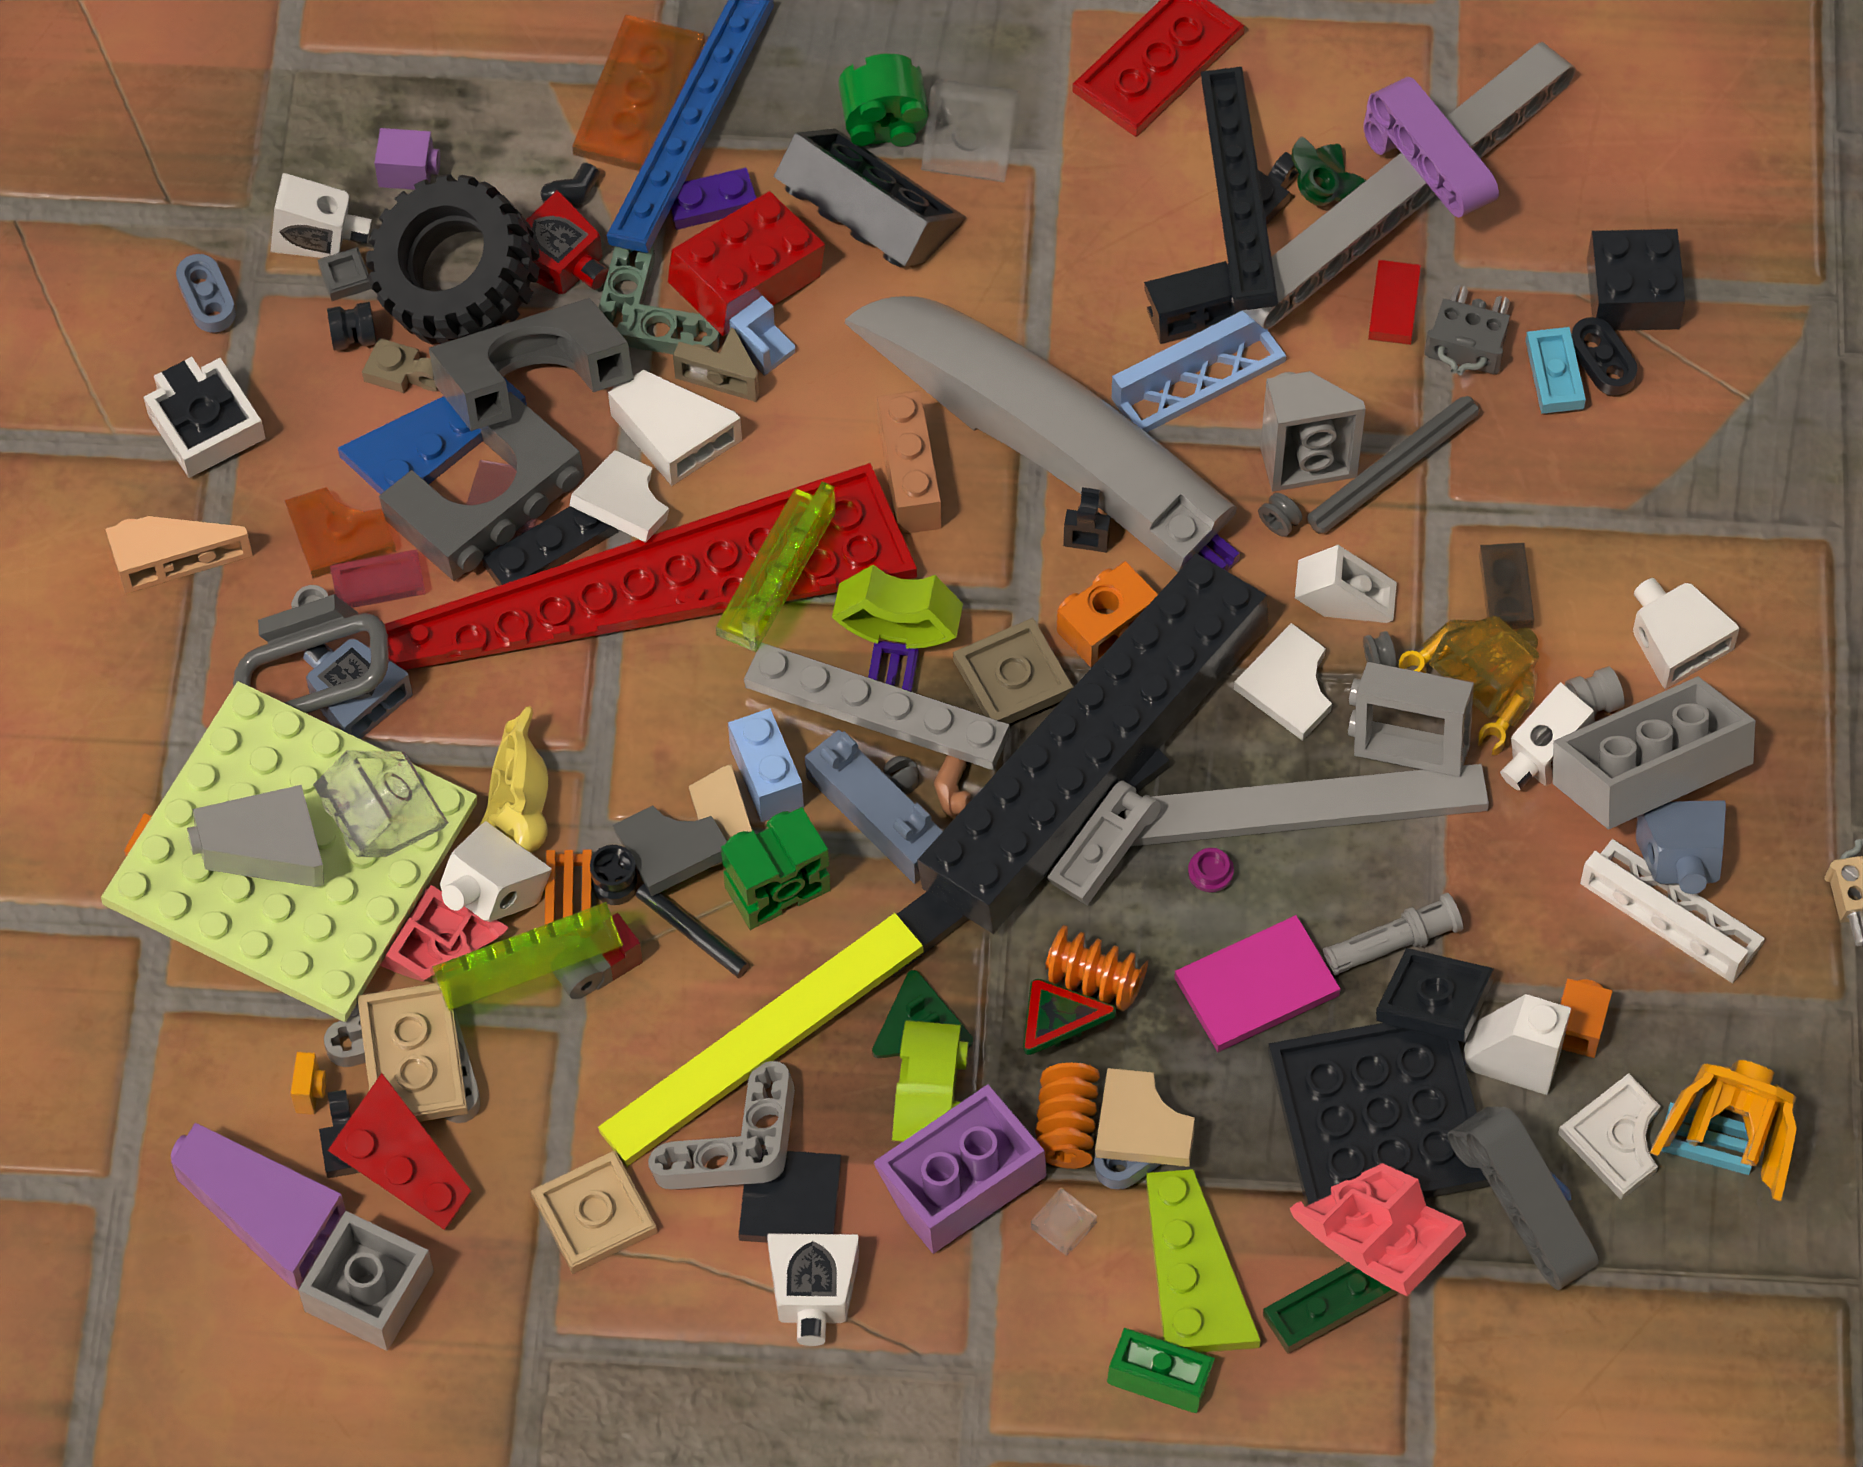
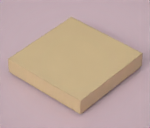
M615 1150L531 1190V1196L572 1274L657 1234L656 1225Z

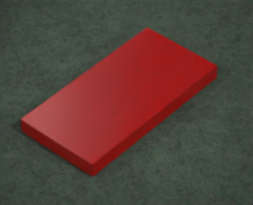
M1160 0L1073 83L1072 92L1130 134L1137 137L1201 76L1200 72L1206 71L1244 34L1245 25L1210 0Z

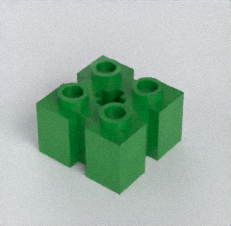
M803 807L792 812H780L769 819L766 824L768 829L758 834H755L754 831L739 832L732 836L725 845L721 846L722 863L726 868L723 871L725 889L750 930L782 915V909L794 903H797L799 907L831 891L830 874L826 869L829 867L828 848Z

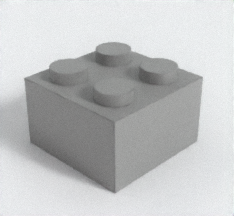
M345 1211L298 1291L305 1312L388 1351L434 1270L428 1249Z

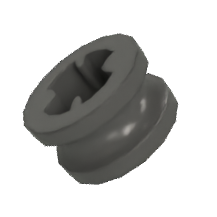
M1276 492L1269 497V503H1264L1258 509L1262 522L1279 536L1286 537L1292 531V526L1298 525L1303 517L1298 506L1290 498Z
M1387 631L1380 632L1378 638H1373L1371 635L1363 637V648L1367 662L1396 667L1395 650Z

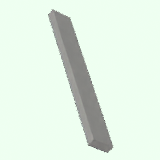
M1482 764L1464 765L1460 777L1428 770H1414L1153 796L1152 798L1161 804L1160 812L1150 825L1144 827L1131 846L1488 811L1489 802ZM1124 810V819L1131 812L1130 810Z

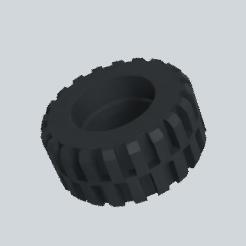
M451 174L438 175L436 182L432 184L427 179L414 184L416 190L409 194L403 191L394 199L397 201V204L391 210L385 208L378 218L382 222L379 230L375 228L372 230L369 243L374 247V250L367 252L366 266L372 271L368 276L371 289L377 294V300L408 332L415 334L421 341L431 345L437 342L442 344L503 325L508 320L513 322L521 315L517 309L522 302L525 304L529 303L534 293L529 288L530 283L538 281L540 268L533 261L538 260L540 254L538 244L533 240L534 232L529 223L504 195L486 181L479 183L475 177L467 175L458 176V180H456ZM462 232L483 233L484 247L481 260L474 272L464 282L443 291L424 290L423 273L426 262L433 250L442 241Z

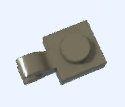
M381 338L378 339L362 370L364 382L404 393L408 383L429 391H437L438 389L434 382L430 358H420L418 349Z

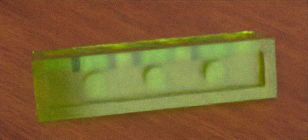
M822 481L814 496L797 488L794 489L717 623L716 636L757 652L835 515L834 486Z
M607 902L432 966L430 973L434 983L438 984L447 1011H451L622 947L623 944Z

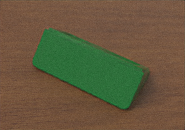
M1124 1328L1109 1365L1107 1383L1129 1392L1197 1413L1215 1358Z

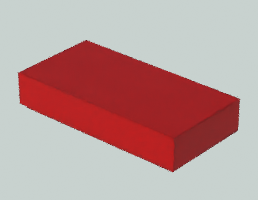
M1378 260L1368 335L1369 340L1411 345L1421 265Z

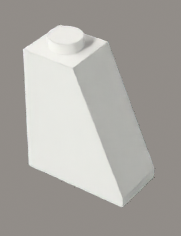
M645 370L634 375L633 380L615 385L608 392L611 416L671 486L742 441L740 417L734 411Z
M1525 994L1474 1022L1462 1052L1465 1070L1548 1095L1561 1054L1571 1008Z

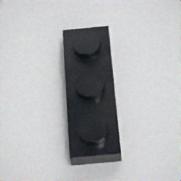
M569 506L483 556V566L496 584L500 586L563 565L618 533V529Z

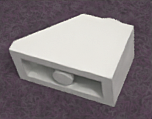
M1336 545L1298 560L1295 599L1324 617L1388 623L1394 619L1397 582L1340 545Z

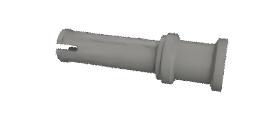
M1444 893L1440 895L1437 902L1417 910L1413 907L1405 909L1401 913V918L1391 923L1379 926L1341 943L1323 948L1324 958L1333 976H1336L1350 968L1387 955L1402 947L1404 948L1412 944L1414 947L1418 946L1421 948L1428 944V939L1451 930L1454 933L1461 932L1463 930V922L1453 898L1449 893Z

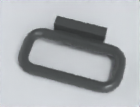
M334 594L259 619V636L266 640L268 644L251 650L239 661L234 671L233 688L237 681L251 687V676L262 664L361 631H367L370 636L371 664L363 676L283 703L307 714L364 695L374 690L383 681L388 670L389 651L386 626L377 616L368 613L358 614L355 609Z

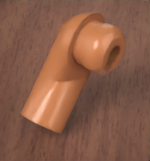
M947 755L935 778L934 787L943 812L956 818L972 800L970 799L971 794L969 792H960L958 782L967 763L964 760Z

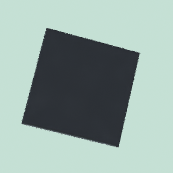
M1406 948L1376 1009V1021L1465 1042L1494 981V968Z
M762 1149L760 1162H762L764 1156L769 1155L767 1149ZM787 1151L785 1167L777 1178L764 1183L744 1184L738 1234L739 1241L768 1243V1234H834L841 1155Z

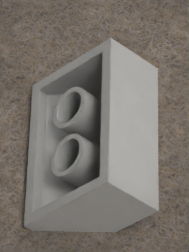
M1310 371L1297 374L1285 372L1276 377L1267 378L1260 449L1271 491L1356 478L1366 409L1364 401Z

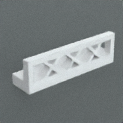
M1613 839L1601 854L1594 851L1584 864L1581 885L1732 984L1763 945L1764 937L1698 894L1683 892L1679 884H1659L1655 882L1645 860ZM1612 857L1629 866L1630 873L1612 862ZM1658 885L1666 890L1668 898L1651 886ZM1689 911H1698L1705 916L1706 922ZM1735 935L1747 943L1748 946L1744 948L1727 936Z

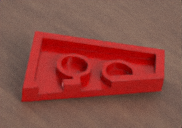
M381 1073L328 1151L446 1231L472 1191L384 1074Z

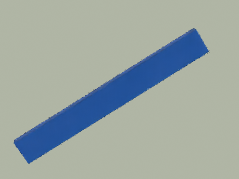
M773 0L727 1L606 235L609 245L645 253L649 252L774 7Z

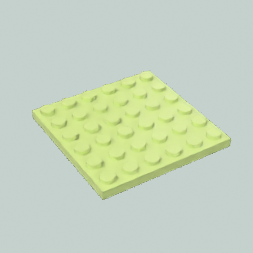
M237 681L102 894V905L346 1023L358 1002L357 997L365 991L476 806L477 795ZM302 785L323 863L324 885L312 887L205 870L201 853L192 854L187 834V828L194 827L193 809Z

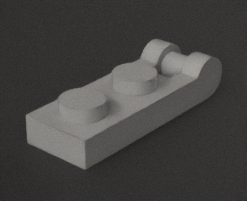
M1119 781L1047 878L1051 884L1088 905L1144 827L1150 825L1157 818L1161 808L1160 802L1148 795L1141 797L1136 794L1135 787L1125 781ZM1126 809L1131 811L1126 819L1118 816L1121 811Z

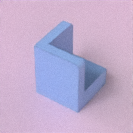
M763 296L729 320L730 328L733 327L752 363L764 376L795 353L794 343L775 326L773 305Z

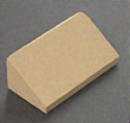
M732 765L724 766L689 786L698 820L712 816L726 841L739 832L752 831Z

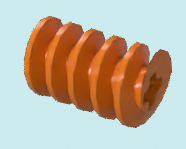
M1063 925L1053 941L1046 960L1045 970L1048 969L1049 981L1057 984L1065 976L1067 989L1073 991L1082 983L1083 995L1092 997L1099 990L1100 1001L1110 1003L1116 996L1117 1009L1121 1011L1127 1010L1139 993L1148 967V960L1140 969L1135 968L1136 954L1131 952L1123 962L1118 961L1119 947L1115 945L1105 956L1101 954L1102 940L1098 938L1089 949L1085 948V933L1080 932L1070 942L1067 940L1068 926Z
M1073 1062L1059 1063L1049 1066L1041 1074L1040 1083L1042 1088L1038 1096L1040 1105L1037 1110L1039 1121L1036 1125L1035 1133L1037 1136L1036 1141L1045 1151V1162L1052 1166L1077 1169L1089 1165L1092 1161L1091 1154L1085 1151L1092 1149L1094 1145L1093 1138L1087 1134L1093 1132L1096 1125L1094 1120L1089 1117L1095 1115L1097 1106L1090 1100L1098 1096L1099 1090L1092 1083L1099 1080L1100 1073L1098 1069L1091 1065Z

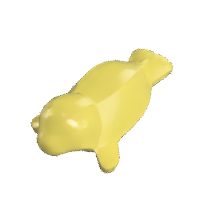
M528 706L524 708L517 718L508 721L505 725L502 741L492 769L488 806L481 824L487 821L528 852L532 853L544 844L548 835L546 819L542 814L548 790V773L542 757L528 738V730L533 716L532 707Z

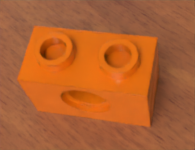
M1124 561L1113 570L1108 568L1102 571L1090 587L1080 594L1073 593L1060 604L1057 610V633L1090 667H1093L1158 594ZM1107 608L1114 612L1102 614L1097 612V610Z

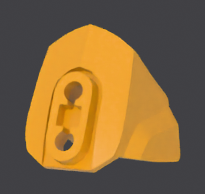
M1746 1060L1736 1061L1732 1064L1731 1068L1703 1064L1693 1083L1681 1091L1652 1145L1650 1153L1658 1156L1663 1147L1671 1145L1701 1088H1704L1686 1141L1695 1147L1698 1142L1702 1143L1710 1119L1723 1110L1732 1111L1743 1116L1748 1142L1741 1163L1757 1166L1765 1144L1761 1179L1771 1189L1772 1199L1781 1202L1797 1130L1793 1116L1796 1096L1777 1084L1772 1086L1771 1082L1774 1071Z

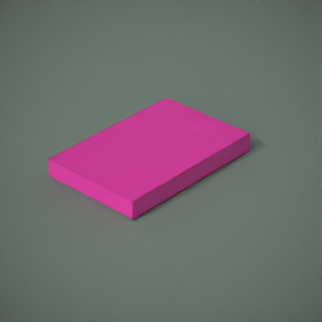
M1297 915L1176 970L1174 974L1177 984L1217 1053L1340 995V987Z

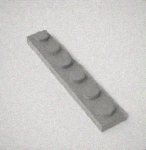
M762 642L744 677L745 688L994 770L1010 735L1009 724Z

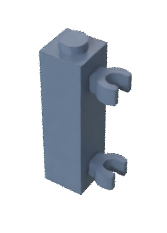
M837 730L805 756L806 778L902 873L916 884L921 880L917 859L943 831L931 820V815L918 803L914 804L858 749V744L845 731Z

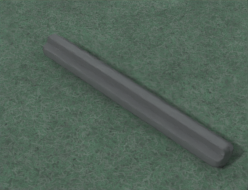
M1470 396L1458 398L1310 512L1307 520L1313 530L1318 534L1329 531L1478 416L1479 408Z

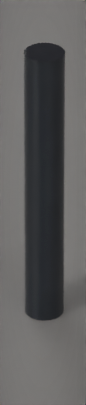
M645 884L638 889L636 897L733 975L740 978L749 968V963L661 893L651 896Z

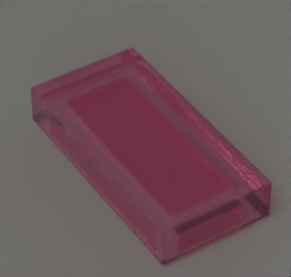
M417 549L330 565L335 595L352 608L426 594Z

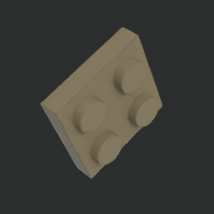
M1033 617L953 652V661L984 716L1006 724L1015 722L1062 701L1073 689L1071 682Z

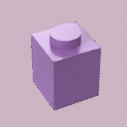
M380 128L374 162L378 186L416 190L414 184L425 179L430 182L432 174L438 175L440 150L433 149L431 132Z

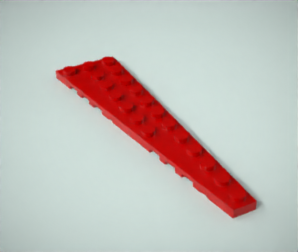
M868 463L654 534L647 542L636 540L385 623L388 634L389 661L403 670L835 593L838 592L839 583L871 565H875L884 573L900 579L917 578V568L872 465Z

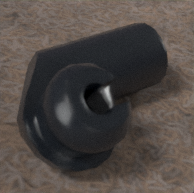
M582 163L573 179L555 180L545 184L541 189V200L544 203L558 191L573 206H579L585 202L600 175V171L590 163Z

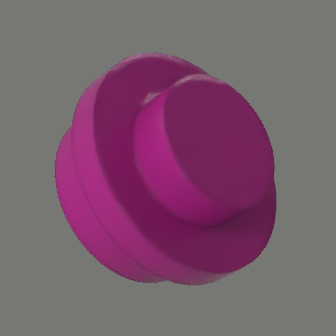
M1205 848L1197 852L1191 858L1188 866L1190 881L1196 888L1205 892L1223 890L1231 883L1234 874L1232 860L1227 854L1217 848Z

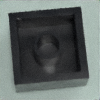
M1678 229L1592 231L1586 259L1592 317L1605 320L1612 326L1614 331L1679 330L1685 306V293Z

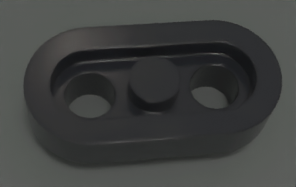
M1588 317L1578 321L1571 333L1576 358L1595 386L1608 395H1622L1630 391L1635 384L1638 371L1637 363L1612 326L1605 320L1596 317ZM1587 342H1593V343L1597 344L1598 346H1597V347H1589V346H1587L1585 343H1587ZM1615 374L1619 376L1620 379H1613L1608 377V375Z

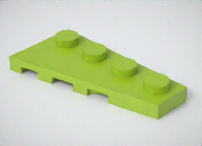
M1194 1170L1146 1173L1163 1341L1199 1353L1260 1348V1338Z

